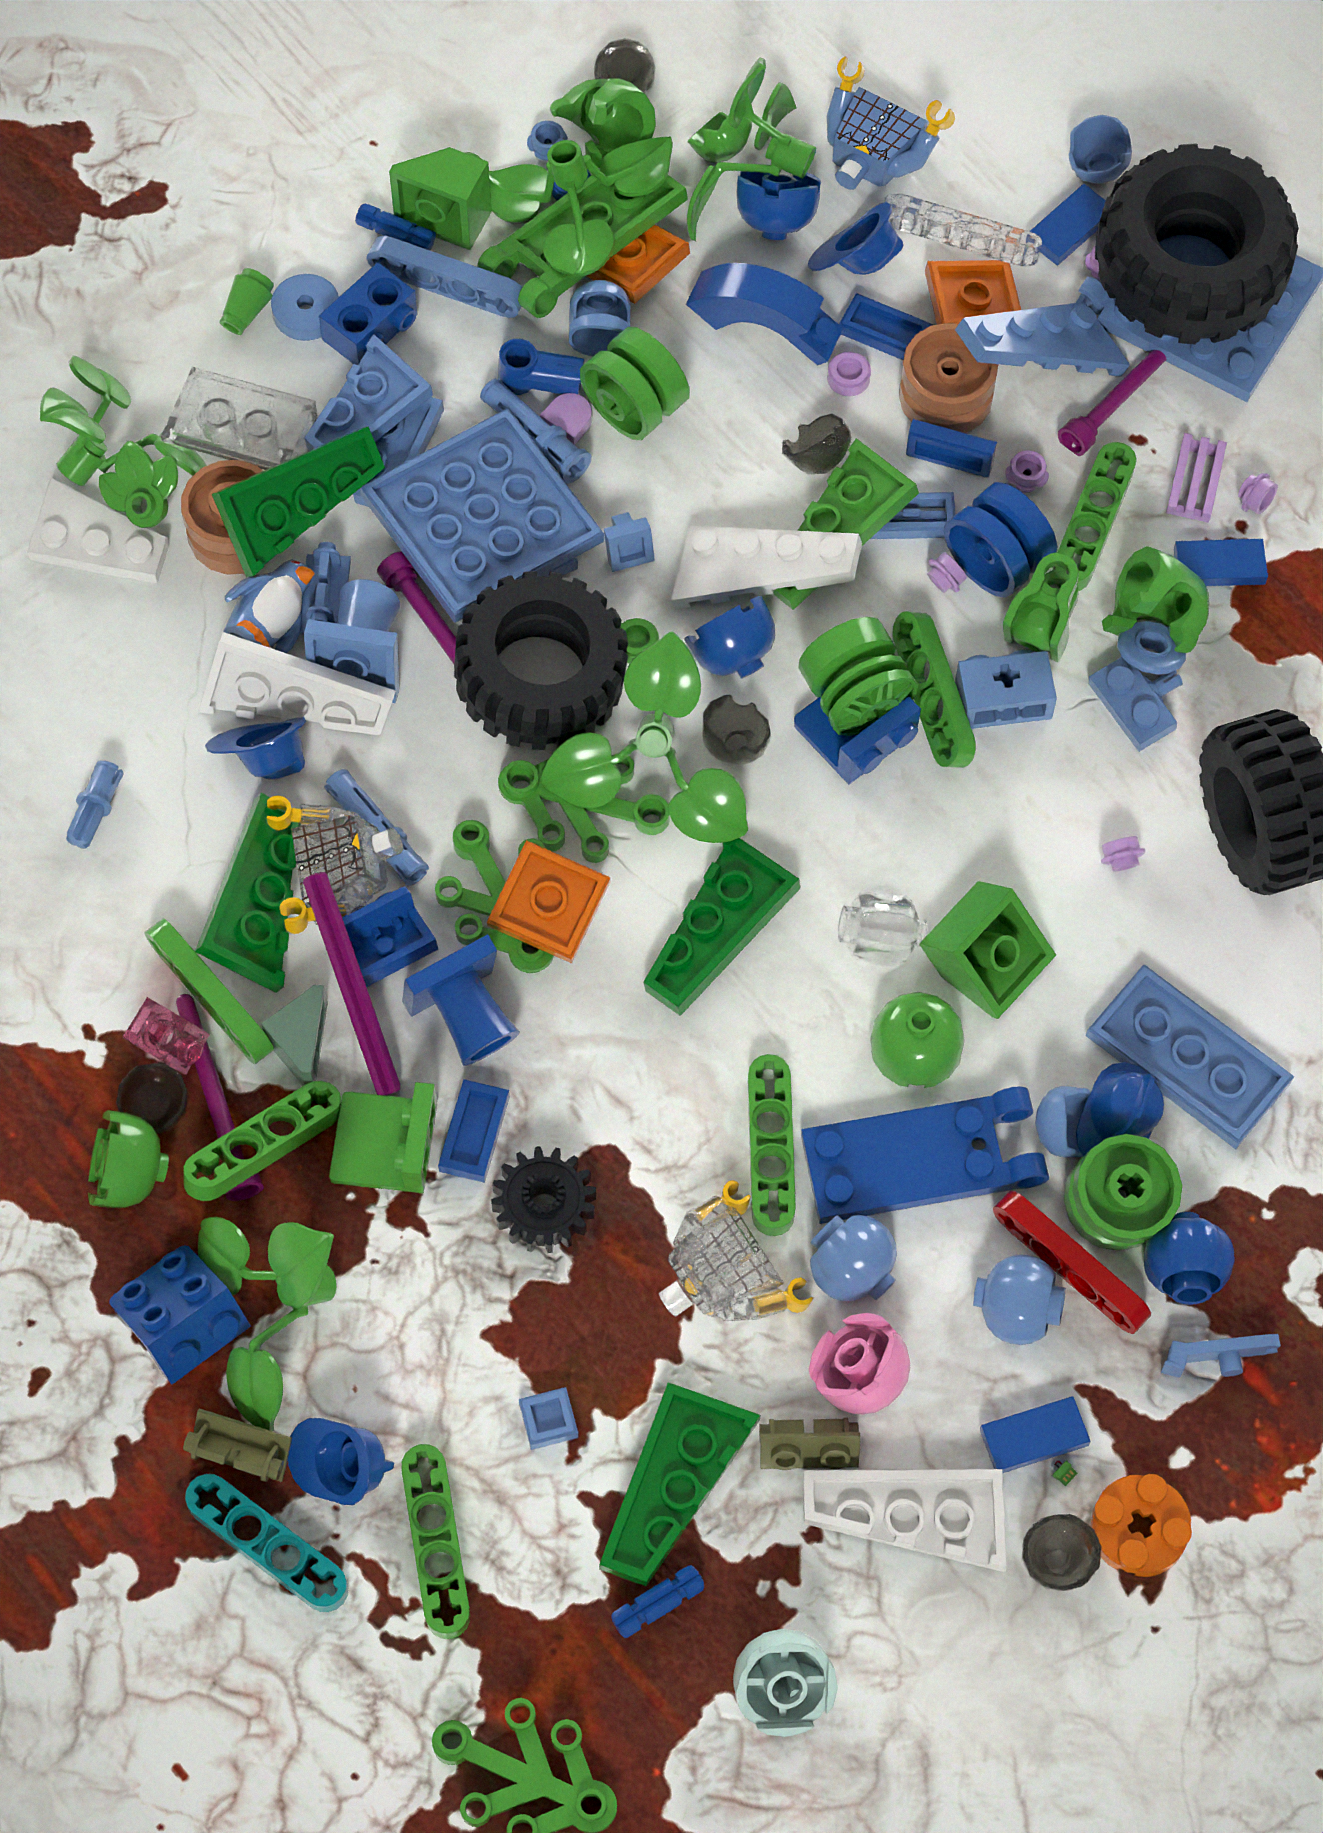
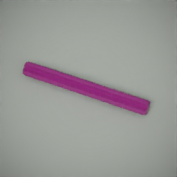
M325 872L312 874L303 880L309 902L376 1094L388 1096L398 1092L401 1087L329 878Z

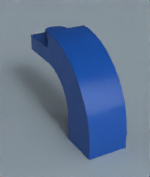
M726 263L701 271L685 304L715 330L739 322L754 323L767 327L787 339L817 366L829 361L843 330L837 322L820 308L824 298L816 291L784 273L753 264Z

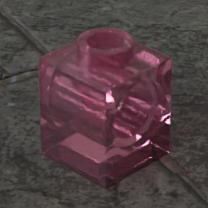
M147 997L123 1035V1038L186 1075L191 1065L200 1058L204 1044L210 1034ZM173 1032L171 1040L167 1043L168 1037Z

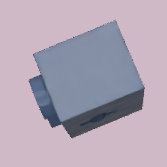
M1019 650L1007 656L989 657L986 655H975L965 661H958L955 683L971 729L1052 719L1057 696L1047 651Z

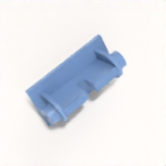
M331 542L319 543L318 548L313 551V554H307L306 566L315 574L311 579L310 586L304 592L299 634H304L308 619L330 623L337 622L339 592L341 587L349 582L351 556H340L339 552L336 551V545Z

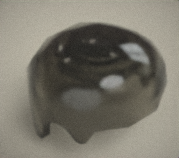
M627 38L610 41L598 53L594 64L595 79H622L631 82L643 93L653 87L656 71L654 58L648 48L639 41Z
M832 413L820 416L809 425L800 424L798 426L799 437L796 442H791L788 439L783 440L782 454L796 468L808 475L826 474L833 470L845 457L851 443L850 428L844 419Z
M724 695L710 701L702 715L704 746L713 757L720 761L743 765L751 763L764 754L770 743L769 720L757 710V706L753 702L748 705H740L735 703L732 695Z
M159 1061L153 1064L138 1065L129 1071L128 1075L118 1086L115 1103L119 1112L142 1118L154 1128L157 1134H162L174 1129L186 1115L189 1093L182 1075L168 1064Z
M1071 1514L1052 1515L1039 1519L1028 1529L1022 1542L1021 1560L1029 1577L1044 1588L1068 1591L1087 1584L1099 1569L1102 1546L1094 1528L1079 1517Z

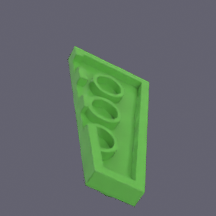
M856 438L848 449L850 455L841 468L836 466L827 479L828 487L817 502H811L803 514L805 520L797 531L859 534L863 546L919 494L916 483ZM795 586L783 587L773 590V594L794 610L818 587L797 590Z

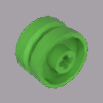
M637 327L625 328L607 345V351H599L580 368V381L594 408L612 427L632 440H643L662 423V416H670L689 399L690 387L676 359L662 343L651 334Z
M1124 1134L1106 1138L1075 1164L1066 1180L1064 1204L1069 1221L1081 1237L1099 1248L1121 1251L1139 1247L1171 1222L1180 1207L1182 1182L1177 1165L1164 1148L1146 1137ZM1119 1188L1126 1193V1198L1118 1192Z

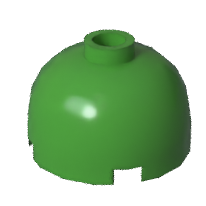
M922 992L902 994L889 1001L876 1017L870 1039L873 1061L883 1076L899 1086L909 1087V1084L915 1086L924 1085V1088L934 1087L952 1075L960 1064L965 1041L961 1019L952 1006L936 995Z
M107 1110L102 1118L110 1121L108 1129L98 1128L89 1170L88 1181L95 1182L98 1180L97 1194L88 1193V1200L90 1205L126 1208L140 1203L149 1196L155 1181L164 1182L168 1170L169 1156L168 1154L160 1153V1139L154 1128L145 1120L128 1113Z

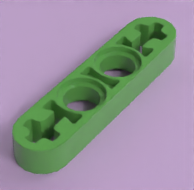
M1108 443L1098 452L1057 552L1072 559L1075 553L1082 556L1078 569L1079 578L1077 584L1079 591L1086 588L1091 581L1133 477L1137 458L1132 448L1124 443ZM1114 459L1122 461L1116 471L1114 480H1112L1107 475L1110 464ZM1098 491L1106 492L1113 498V503L1106 507L1097 506L1090 500V495ZM1083 526L1092 527L1098 532L1099 538L1093 542H1084L1076 536L1075 531ZM1053 566V570H1060L1065 573L1067 571L1061 566ZM1056 583L1057 587L1061 588L1062 584Z
M904 611L895 619L892 636L898 656L903 659L908 667L907 670L918 684L917 694L913 699L921 708L920 719L933 757L937 764L942 767L964 768L974 758L976 751L975 737L934 621L927 613ZM928 660L930 664V673L928 679L926 680L924 676V666L926 661ZM942 698L943 714L939 719L937 710L939 700Z
M161 919L144 932L148 942L159 957L250 1062L257 1064L274 1051L271 1041L261 1027L166 919Z
M767 1054L756 1058L750 1065L748 1073L751 1209L753 1224L758 1231L768 1236H779L789 1231L793 1225L796 1209L791 1073L784 1059L777 1055ZM767 1069L773 1070L774 1077L778 1078L775 1079L774 1099H765V1081L761 1077H763L764 1070ZM765 1112H775L782 1117L784 1126L778 1132L767 1133L760 1129L757 1119ZM769 1156L778 1157L784 1162L786 1170L779 1177H766L759 1170L758 1165L760 1161ZM778 1190V1209L787 1213H781L779 1221L773 1222L770 1221L767 1213L761 1212L768 1209L769 1191Z
M325 1081L307 1083L193 1154L186 1160L184 1165L183 1182L187 1194L201 1201L216 1199L332 1126L339 1118L341 1095L337 1087ZM312 1101H315L317 1104H319L311 1108ZM327 1102V1108L324 1109L322 1106H320L321 1104ZM276 1121H286L292 1124L295 1130L291 1134L279 1136L272 1133L269 1126ZM246 1144L252 1146L257 1151V1154L253 1158L241 1160L234 1157L230 1151L235 1146ZM219 1159H221V1160H222V1163H223V1164H221L220 1166H219ZM201 1172L205 1176L214 1173V1179L209 1180L205 1176L197 1179V1173Z
M419 1444L410 1448L405 1453L402 1459L401 1471L424 1617L428 1629L435 1636L442 1639H453L460 1636L467 1629L470 1623V1608L447 1467L443 1454L436 1447L429 1444ZM428 1458L430 1465H438V1468L430 1471L433 1491L442 1487L443 1493L426 1492L413 1498L414 1492L423 1493L419 1473H410V1470L418 1467V1459ZM436 1504L445 1510L446 1519L440 1527L426 1529L418 1523V1514L426 1505ZM437 1552L448 1554L454 1561L451 1573L443 1578L432 1577L425 1569L427 1559ZM455 1584H459V1590L448 1589L451 1607L453 1610H461L462 1612L454 1616L453 1625L444 1626L441 1618L433 1619V1614L441 1612L439 1592L428 1595V1589L445 1590Z

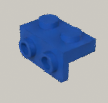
M406 886L379 896L374 902L353 913L342 915L366 987L439 950L436 938L416 910L412 895Z

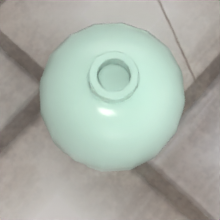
M778 1629L761 1634L749 1642L737 1658L733 1673L736 1701L740 1711L745 1718L747 1717L749 1721L756 1724L758 1730L767 1735L788 1737L805 1733L815 1727L813 1721L818 1719L824 1711L828 1714L834 1706L838 1690L835 1669L831 1660L816 1640L801 1631Z

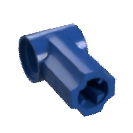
M512 339L505 342L500 348L498 378L515 395L528 393L531 389L558 394L574 393L579 395L581 387L580 368L584 365L585 358L538 351L527 340Z

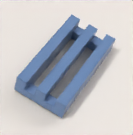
M954 492L919 493L904 508H945V511L903 509L902 512L897 513L871 539L945 538V524L955 516Z

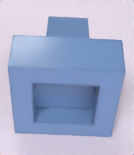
M628 512L611 516L613 526L604 528L607 558L612 572L655 561L651 528L646 517L633 520Z

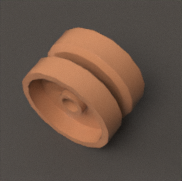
M944 323L932 325L916 334L906 347L899 390L903 413L911 422L915 419L962 433H968L980 426L991 411L999 364L977 362L955 331L958 324Z
M224 460L212 463L201 468L188 480L181 495V513L186 527L188 543L196 559L210 570L227 575L245 574L212 497V493L263 471L254 464L241 460Z

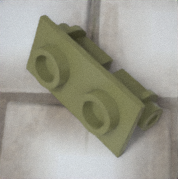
M199 1409L194 1431H189L183 1450L191 1453V1458L195 1460L201 1457L261 1476V1480L265 1482L269 1478L282 1482L292 1437Z
M848 1417L843 1419H813V1433H804L803 1420L769 1419V1424H759V1441L761 1444L760 1469H841L845 1467H859L860 1432L858 1422H849Z

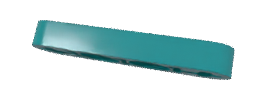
M204 1474L190 1482L186 1490L185 1500L190 1513L197 1521L311 1608L319 1612H331L344 1604L348 1596V1584L344 1572L336 1564L223 1478L215 1474ZM215 1488L218 1489L216 1495L220 1503L230 1510L223 1525L218 1524V1522L224 1519L222 1513L214 1506L208 1504L203 1510L200 1509L202 1503L198 1494L202 1490L211 1493ZM236 1501L237 1503H239L233 1509H231L233 1502ZM249 1515L258 1518L262 1525L257 1537L249 1541H242L234 1535V1525L241 1517ZM283 1545H292L300 1551L298 1564L293 1569L287 1571L277 1569L272 1564V1556L275 1550ZM311 1560L316 1562V1564L310 1567L316 1577L322 1581H327L331 1576L335 1578L333 1585L337 1592L332 1597L326 1593L321 1595L320 1598L315 1597L317 1589L314 1583L303 1576ZM303 1576L301 1584L297 1585L295 1581Z

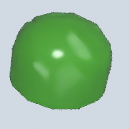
M719 112L689 138L687 142L706 161L712 163L725 162L743 150L751 133L752 122L743 116L739 126L734 128L729 124V115Z

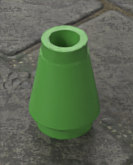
M244 268L241 274L235 275L223 316L219 321L220 324L228 331L242 335L245 328L250 325L272 299L271 290L274 287L273 282L264 274L251 268Z

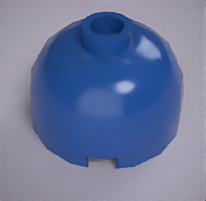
M741 171L737 179V208L742 219L749 226L762 231L763 238L784 240L787 238V233L798 232L812 221L819 204L821 180L810 173H807L802 179L795 175L792 177L779 174L776 177L770 173Z
M762 596L750 599L754 608L751 609L747 606L742 609L738 605L696 629L695 631L699 639L696 636L690 635L684 638L687 647L702 668L711 674L726 676L737 672L740 678L743 679L764 667L761 658L772 649L775 640V624Z

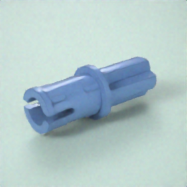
M102 760L97 761L84 792L79 793L76 802L79 807L66 837V840L71 845L82 849L89 847L102 817L110 814L112 810L110 802L124 775L122 769L118 770L116 764Z

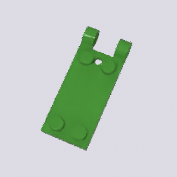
M594 175L586 179L583 187L576 191L583 223L593 219H602L611 227L615 243L610 258L688 200L686 188L669 175H667L664 183L658 189L643 196L628 197L621 195L616 190L615 183L611 186H604ZM568 193L501 243L485 250L477 264L479 268L511 279L516 271L517 264L521 262L539 277L532 278L525 283L518 296L519 305L536 318L547 316L554 309L558 297L585 277H572L556 271L547 263L543 252V243L550 231L562 224H575Z

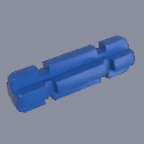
M362 204L356 214L355 222L357 225L369 230L375 229V232L380 235L393 237L430 251L436 239L434 231L421 226L416 228L415 223L389 212H381V209L370 204Z
M689 1565L675 1573L674 1580L670 1581L667 1578L635 1598L632 1606L627 1603L614 1611L611 1616L617 1631L624 1638H628L642 1629V1623L646 1622L649 1625L681 1605L682 1598L686 1597L689 1600L702 1592L704 1581L699 1572L692 1565Z

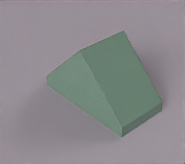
M313 985L261 1023L263 1031L274 1047V1052L302 1086L316 1081L328 1006L323 985Z

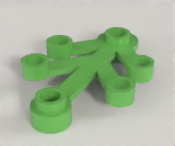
M630 756L618 763L624 764L629 768L626 772L621 773V784L628 783L634 776V761ZM548 759L537 765H533L525 760L513 761L503 768L498 778V787L503 798L510 803L524 806L538 829V840L544 844L545 849L550 851H557L564 845L565 829L560 822L552 820L542 799L559 803L582 841L581 850L583 857L591 863H599L607 858L609 842L603 833L597 831L585 810L634 822L636 828L647 835L662 833L670 822L668 802L663 797L655 794L645 795L637 800L636 803L614 797L607 804L596 808H582L568 803L545 789L541 783L542 773ZM523 780L528 782L529 786L518 789L513 784ZM653 814L658 816L660 820L656 823H648L644 821V818L647 815ZM548 831H555L559 834V837L556 840H547L543 835ZM597 842L603 848L598 852H592L587 846Z
M466 820L458 824L453 831L454 850L460 858L473 861L491 896L465 889L457 878L445 876L439 879L435 885L436 900L441 906L446 908L457 906L490 916L506 882L489 852L490 840L488 829L479 821ZM468 832L479 834L478 838L473 841L463 838V835ZM533 838L526 839L529 842H532L538 846L545 848L544 844L540 840ZM524 840V841L519 845V848H518V856H519V854H520V852H521V850H522V848H523V846H524L526 840ZM447 887H453L457 890V893L452 897H445L441 894L442 890ZM464 914L455 922L456 938L461 944L469 945L488 934L496 949L508 953L513 966L522 972H540L547 968L554 958V955L540 949L533 954L524 952L523 947L527 943L500 931L483 927L481 919L474 914ZM465 925H474L477 931L474 934L466 935L461 932V929Z
M516 1698L509 1702L505 1709L506 1723L516 1733L526 1764L474 1740L470 1729L460 1721H445L435 1729L432 1736V1747L436 1757L441 1762L447 1765H458L467 1760L516 1783L488 1795L474 1792L465 1796L460 1805L462 1819L469 1826H483L494 1815L542 1797H546L563 1806L536 1818L525 1814L517 1815L509 1821L507 1833H513L514 1827L519 1823L529 1824L533 1829L532 1833H554L572 1825L584 1833H598L608 1828L614 1821L617 1813L615 1794L605 1783L592 1779L581 1748L582 1732L576 1722L568 1719L561 1720L554 1725L551 1732L552 1744L557 1751L563 1753L573 1786L553 1777L534 1725L536 1720L535 1708L527 1699ZM525 1707L529 1710L530 1717L525 1723L518 1724L511 1719V1713L515 1708ZM564 1728L572 1729L576 1733V1740L570 1745H562L557 1740V1734L560 1730ZM456 1732L462 1737V1742L457 1748L448 1749L442 1744L443 1738L447 1733ZM595 1797L601 1802L599 1812L589 1815L582 1810L581 1805L586 1798ZM473 1801H480L486 1806L484 1815L477 1819L469 1817L466 1813L467 1806Z

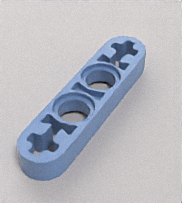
M389 236L377 237L367 254L366 259L371 267L378 262L403 282L502 317L513 318L518 315L521 309L518 296L522 286L508 277Z

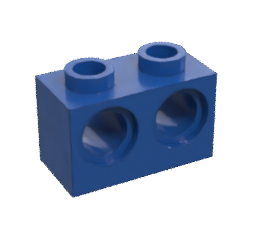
M377 262L319 315L322 340L352 364L358 365L367 352L366 345L373 335L377 336L387 345L400 331L404 332L412 326L418 315L416 293L414 289Z

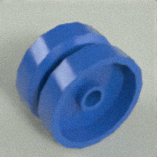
M995 482L973 499L972 507L967 506L945 524L944 529L947 547L965 574L981 589L994 596L1003 598L1012 595L1029 579V574H1034L1042 558L1049 554L1057 553L1058 548L1055 533L1044 514L1026 495L1007 483Z

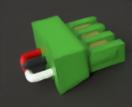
M1058 1460L1051 1467L1054 1471L1051 1476L1065 1486L1078 1473L1067 1460L1063 1463Z

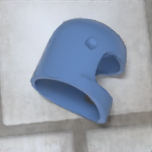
M594 280L578 287L572 295L569 307V344L579 353L593 357L599 351H607V345L625 328L630 327V299L626 292L617 284L606 280Z

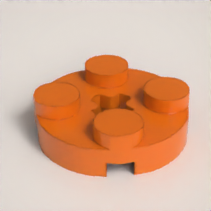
M1156 1474L1144 1476L1129 1475L1117 1479L1102 1491L1093 1508L1090 1525L1091 1539L1096 1551L1109 1566L1117 1570L1122 1569L1128 1573H1135L1134 1576H1155L1174 1566L1183 1554L1192 1536L1190 1512L1182 1496L1176 1489L1167 1484L1162 1477ZM1133 1514H1140L1143 1518L1149 1517L1153 1522L1149 1528L1151 1536L1144 1538L1141 1532L1132 1534L1129 1531L1128 1526L1133 1522Z

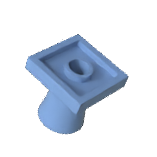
M358 579L344 584L339 592V608L336 623L308 619L304 631L306 660L395 690L392 703H396L399 693L397 633L388 631L400 610L398 596L387 586L372 580Z

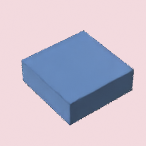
M566 1387L518 1399L531 1450L578 1438V1430Z

